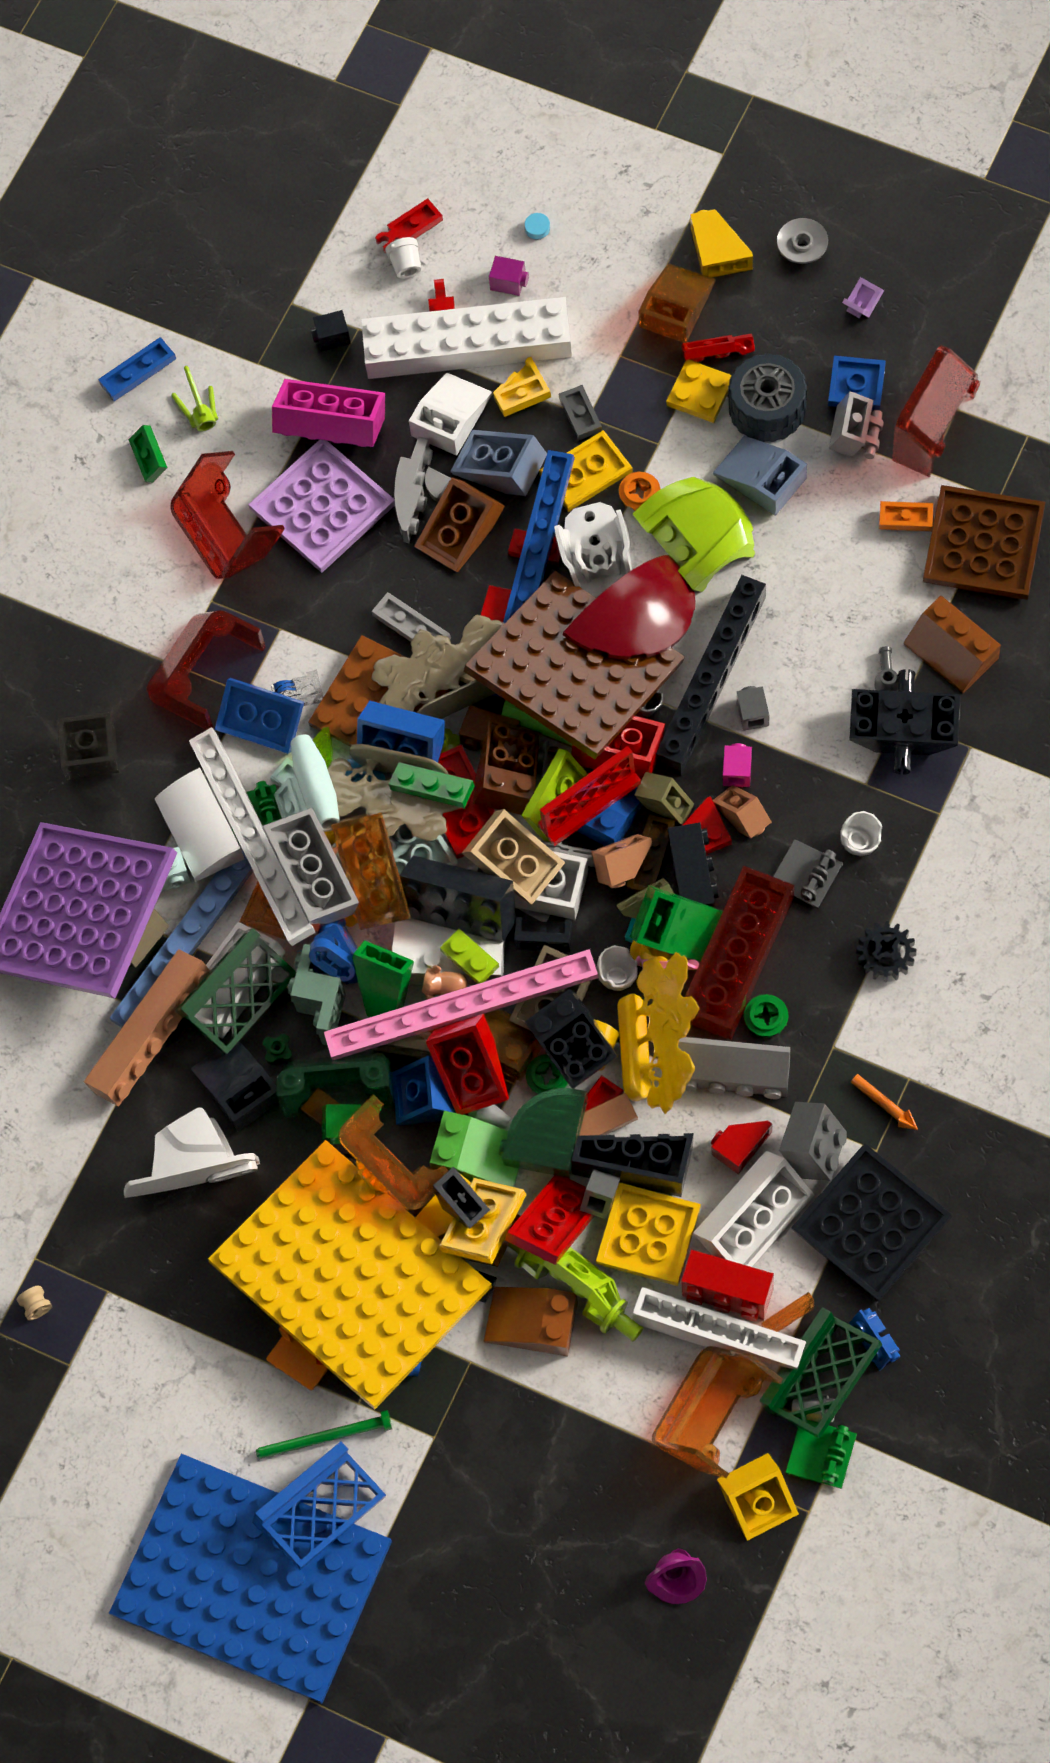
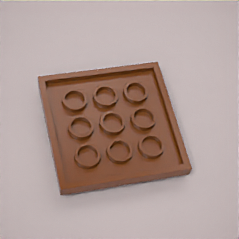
M361 635L308 721L309 726L350 747L357 744L358 717L369 701L379 703L389 689L388 686H381L372 680L375 663L394 654L399 657L405 656ZM451 689L436 691L435 699L449 693ZM419 692L418 695L421 699L426 698L423 692ZM418 704L413 712L418 713L419 709L425 704Z

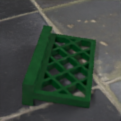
M254 928L248 929L175 1010L182 1018L185 1017L225 1055L228 1054L288 986L291 977L295 978L296 971L260 938L261 935ZM257 945L265 952V964H252L251 952ZM247 958V964H241ZM266 967L267 983H253L252 968ZM271 967H281L289 975L282 982L272 983ZM237 968H247L248 984H234L233 972ZM229 978V984H224V982ZM267 986V1000L261 1003H254L253 987ZM272 986H278L272 993ZM248 987L249 1003H235L234 988ZM219 988L230 989V1004H216V991ZM211 998V1004H210V1005H205V1004L208 1002V1000ZM254 1006H260L259 1009L255 1012ZM230 1007L231 1023L217 1024L216 1008ZM235 1007L250 1008V1019L246 1023H236ZM201 1008H212V1024H202L194 1016ZM236 1026H243V1027L237 1032ZM213 1027V1033L207 1028ZM217 1027H232V1039L227 1045L218 1039Z
M823 1307L800 1339L806 1341L798 1368L792 1369L782 1366L759 1400L767 1413L774 1417L779 1416L819 1439L882 1346L880 1340L834 1317L832 1312ZM837 1327L846 1331V1340L832 1343L831 1336ZM864 1341L871 1344L866 1353L855 1356L854 1344ZM849 1346L851 1357L836 1361L834 1350ZM830 1352L832 1363L817 1367L815 1360L819 1354ZM853 1364L854 1371L851 1376L840 1379L838 1368ZM833 1370L835 1381L820 1385L818 1374ZM814 1375L816 1386L801 1390L800 1382L802 1379ZM837 1387L838 1395L835 1400L824 1403L822 1391ZM818 1393L820 1404L804 1408L802 1397ZM798 1398L800 1410L790 1413L782 1410L788 1401ZM821 1411L822 1419L817 1427L809 1425L806 1415Z

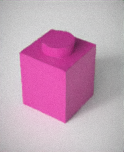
M735 743L731 746L725 745L723 786L750 787L752 747H747L740 743Z

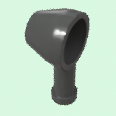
M889 646L879 648L882 671L875 678V690L898 691L899 676L898 673L892 670V648ZM886 676L892 677V680L885 681L883 678Z

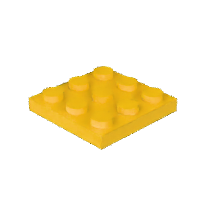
M619 1182L596 1264L678 1286L701 1204Z

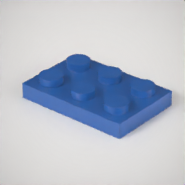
M229 678L226 682L215 730L289 754L291 753V740L296 737L304 701Z

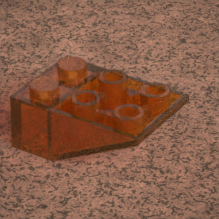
M668 263L648 290L638 311L639 327L687 343L716 279Z

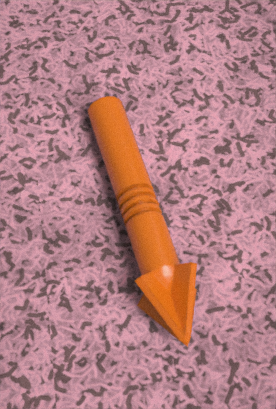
M859 1074L852 1079L851 1083L875 1103H878L880 1107L898 1121V1127L918 1130L910 1110L904 1112Z

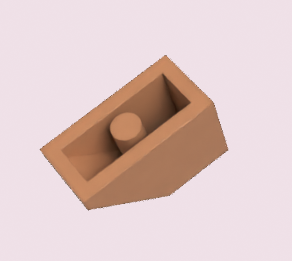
M734 785L713 800L716 808L734 828L749 838L760 835L765 830V827L772 823L759 799Z
M636 834L592 851L598 882L608 885L610 888H618L626 884L625 881L635 878L652 844L651 838Z

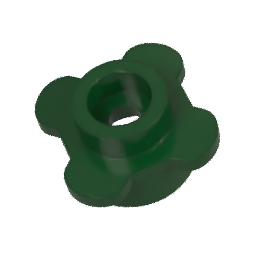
M281 1034L279 1037H266L263 1040V1046L267 1051L265 1055L267 1062H281L292 1057V1051L288 1046L290 1041L288 1035ZM277 1046L280 1047V1049H279L278 1051L275 1050V1047H277Z

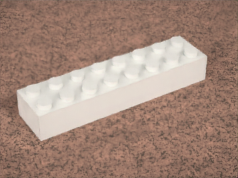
M566 297L361 319L368 379L525 362L528 357H532L533 361L572 357Z

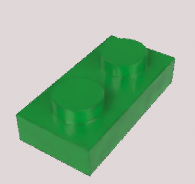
M142 425L128 440L145 482L153 483L168 467L151 426Z

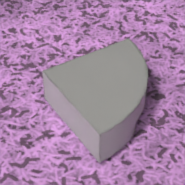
M428 467L425 474L426 488L431 498L438 502L451 478Z

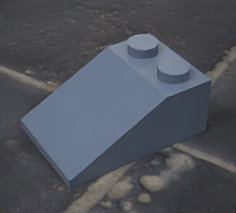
M472 430L451 469V473L504 494L526 496L547 453L534 435Z

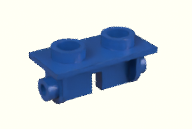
M870 1308L864 1311L862 1309L859 1310L849 1324L881 1341L882 1346L872 1359V1362L876 1364L879 1370H882L889 1361L892 1363L901 1357L898 1353L900 1349L890 1334L880 1337L879 1333L884 1332L886 1328L875 1311L872 1312ZM865 1341L862 1342L865 1349L868 1350L871 1344Z

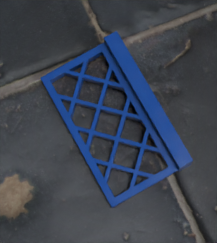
M342 1441L273 1497L254 1515L252 1523L259 1530L263 1529L299 1570L386 1497L381 1488L348 1454L349 1449ZM347 1464L354 1471V1481L338 1480V1470ZM334 1474V1479H328ZM321 1484L333 1485V1499L316 1498L317 1487ZM337 1486L354 1487L353 1500L337 1499ZM358 1487L369 1488L376 1496L370 1502L357 1501ZM311 1492H313L312 1497H307ZM300 1502L312 1503L311 1517L295 1516V1506ZM316 1504L332 1505V1519L315 1517ZM336 1505L353 1506L352 1517L348 1520L336 1519ZM278 1520L291 1521L290 1535H279L271 1526ZM294 1522L311 1523L310 1537L294 1536ZM315 1523L331 1524V1535L327 1538L314 1537ZM335 1525H341L337 1530H335ZM293 1541L310 1543V1553L303 1559H300L293 1551ZM314 1543H320L316 1548H314Z

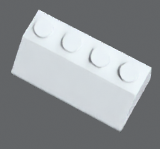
M765 1151L693 1234L713 1256L752 1267L815 1195L785 1158Z

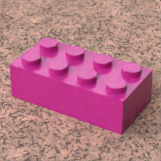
M284 379L272 405V433L284 436L306 437L311 440L320 439L334 443L355 444L361 447L374 446L385 419V393L291 379Z

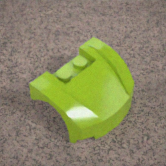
M690 477L665 486L632 513L645 531L652 534L667 554L680 566L678 572L693 590L703 592L713 576L725 565L738 558H753L755 555V550H753V527L741 505L723 488L700 478Z

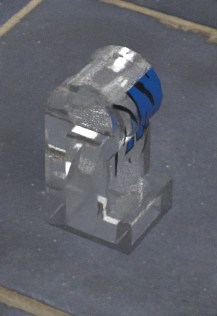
M317 670L306 672L307 676L292 680H282L271 686L273 692L304 701V706L320 703L323 699Z

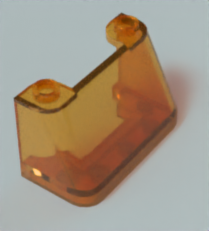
M373 1094L341 1126L338 1133L339 1141L402 1207L407 1210H417L435 1195L432 1185L448 1169L443 1165L433 1170L423 1165L411 1173L374 1135L384 1125L379 1119V1111L384 1104Z

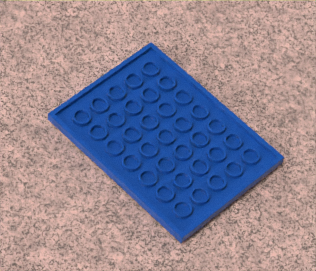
M181 1453L109 1614L322 1704L392 1540L354 1524L299 1570L263 1529L259 1530L252 1523L255 1513L278 1494L277 1492ZM302 1502L295 1506V1516L311 1517L312 1506ZM316 1508L315 1517L332 1519L331 1514ZM278 1520L271 1527L279 1535H290L291 1521ZM294 1522V1536L310 1537L311 1523ZM315 1523L314 1537L327 1538L331 1535V1524ZM335 1525V1530H337L341 1525ZM293 1541V1551L300 1559H303L310 1553V1543ZM314 1543V1548H316L320 1543Z

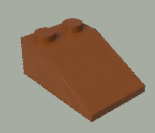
M451 478L414 547L458 572L493 529L505 506L466 482Z
M494 1287L484 1342L568 1357L578 1306L577 1295L573 1292L550 1288Z

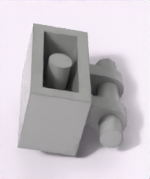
M850 391L840 401L836 408L829 444L830 450L853 457L863 447L865 449L864 457L867 459L874 458L875 452L879 449L880 441L878 440V435L882 431L884 422L882 420L883 413L880 410H874L871 415L872 399Z

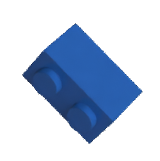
M426 1056L392 1072L396 1125L439 1122L442 1120L444 1111L456 1113L432 1056Z

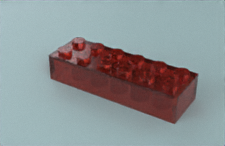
M743 866L685 996H692L700 1008L695 1018L690 1021L691 1025L732 1040L794 899L795 885Z

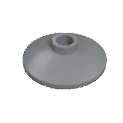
M798 218L787 222L780 229L777 236V246L780 253L787 260L798 264L811 263L818 260L825 253L828 246V235L820 223L808 218Z

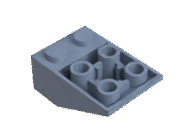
M743 436L715 469L713 475L776 516L807 479V463L785 449Z

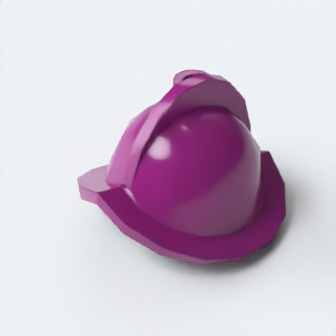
M678 1548L664 1555L657 1562L655 1570L647 1576L645 1585L649 1592L662 1601L672 1604L687 1603L696 1599L703 1592L707 1581L705 1567L699 1558L691 1557L687 1551Z

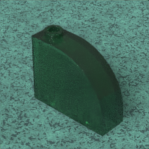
M557 1088L539 1093L528 1100L514 1116L507 1139H502L499 1155L502 1156L504 1165L570 1178L572 1171L571 1160L577 1136H580L588 1102L587 1091Z

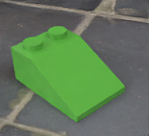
M444 1111L430 1159L432 1173L444 1175L449 1169L454 1167L470 1182H472L473 1178L514 1187L527 1138L470 1116Z

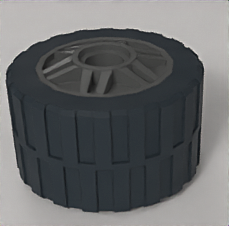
M764 354L746 359L741 365L736 367L729 380L728 392L729 415L738 431L747 437L762 442L783 440L797 431V428L804 421L807 402L806 379L798 365H795L793 361L781 355Z

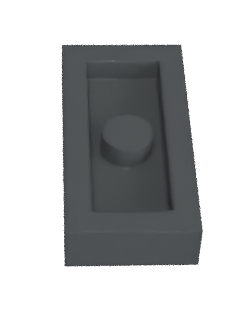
M583 385L559 393V400L578 441L602 431L601 423Z

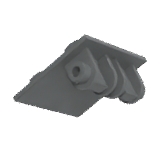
M794 840L769 885L818 908L842 867L843 862L835 859L836 854L831 850H826L825 853H822L798 840Z

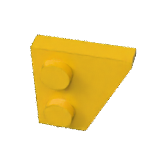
M528 357L525 360V366L518 373L514 371L507 381L493 392L494 399L504 417L551 398V392L532 357Z

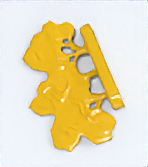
M677 952L669 959L665 969L656 957L643 962V970L639 973L636 982L637 987L644 994V1001L636 994H628L618 1002L624 1092L632 1101H640L647 1097L648 1105L652 1109L660 1107L664 1114L672 1109L674 1101L682 1097L686 1085L695 1071L690 1055L678 1048V1042L680 1038L686 1037L690 1029V1021L695 1018L700 1009L692 996L683 997L681 995L684 983L688 979V961L684 955L681 956ZM649 999H653V1003L647 1006ZM646 1016H649V1020H650V1021H649V1024H648V1028H647V1019H646ZM648 1041H651L654 1045V1055L651 1062L649 1061ZM658 1057L657 1063L653 1064L654 1059ZM654 1067L662 1070L661 1077L654 1076L655 1070L652 1071ZM654 1081L659 1082L658 1087H655Z

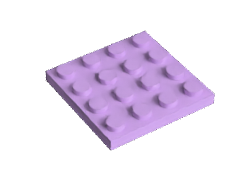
M319 440L248 505L255 515L322 573L395 506V499L327 440Z

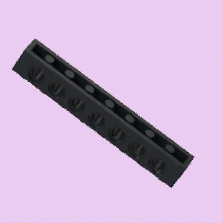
M741 574L657 750V767L682 776L766 599V583Z

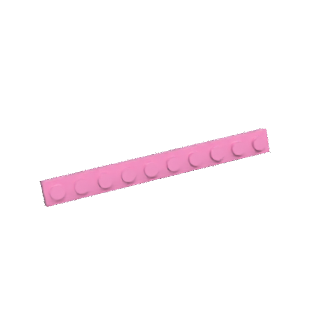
M589 949L324 1032L331 1058L336 1060L598 978V973Z

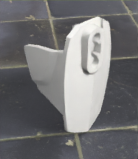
M601 502L573 509L565 518V529L560 525L554 526L562 561L568 567L574 585L581 587L597 598L609 586L632 570L629 554L630 540L621 509L616 510L615 513L612 506ZM590 516L595 517V519L591 522L586 521V519ZM593 537H597V540L600 541L598 545H591Z
M196 1108L155 1135L152 1176L128 1181L124 1188V1196L127 1198L158 1193L208 1181L210 1183L249 1174L258 1170L257 1165L260 1164L259 1157L254 1153L234 1156L217 1121L214 1118H209L203 1108Z

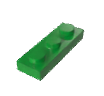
M401 762L398 763L388 784L390 790L460 808H465L475 787L473 780Z

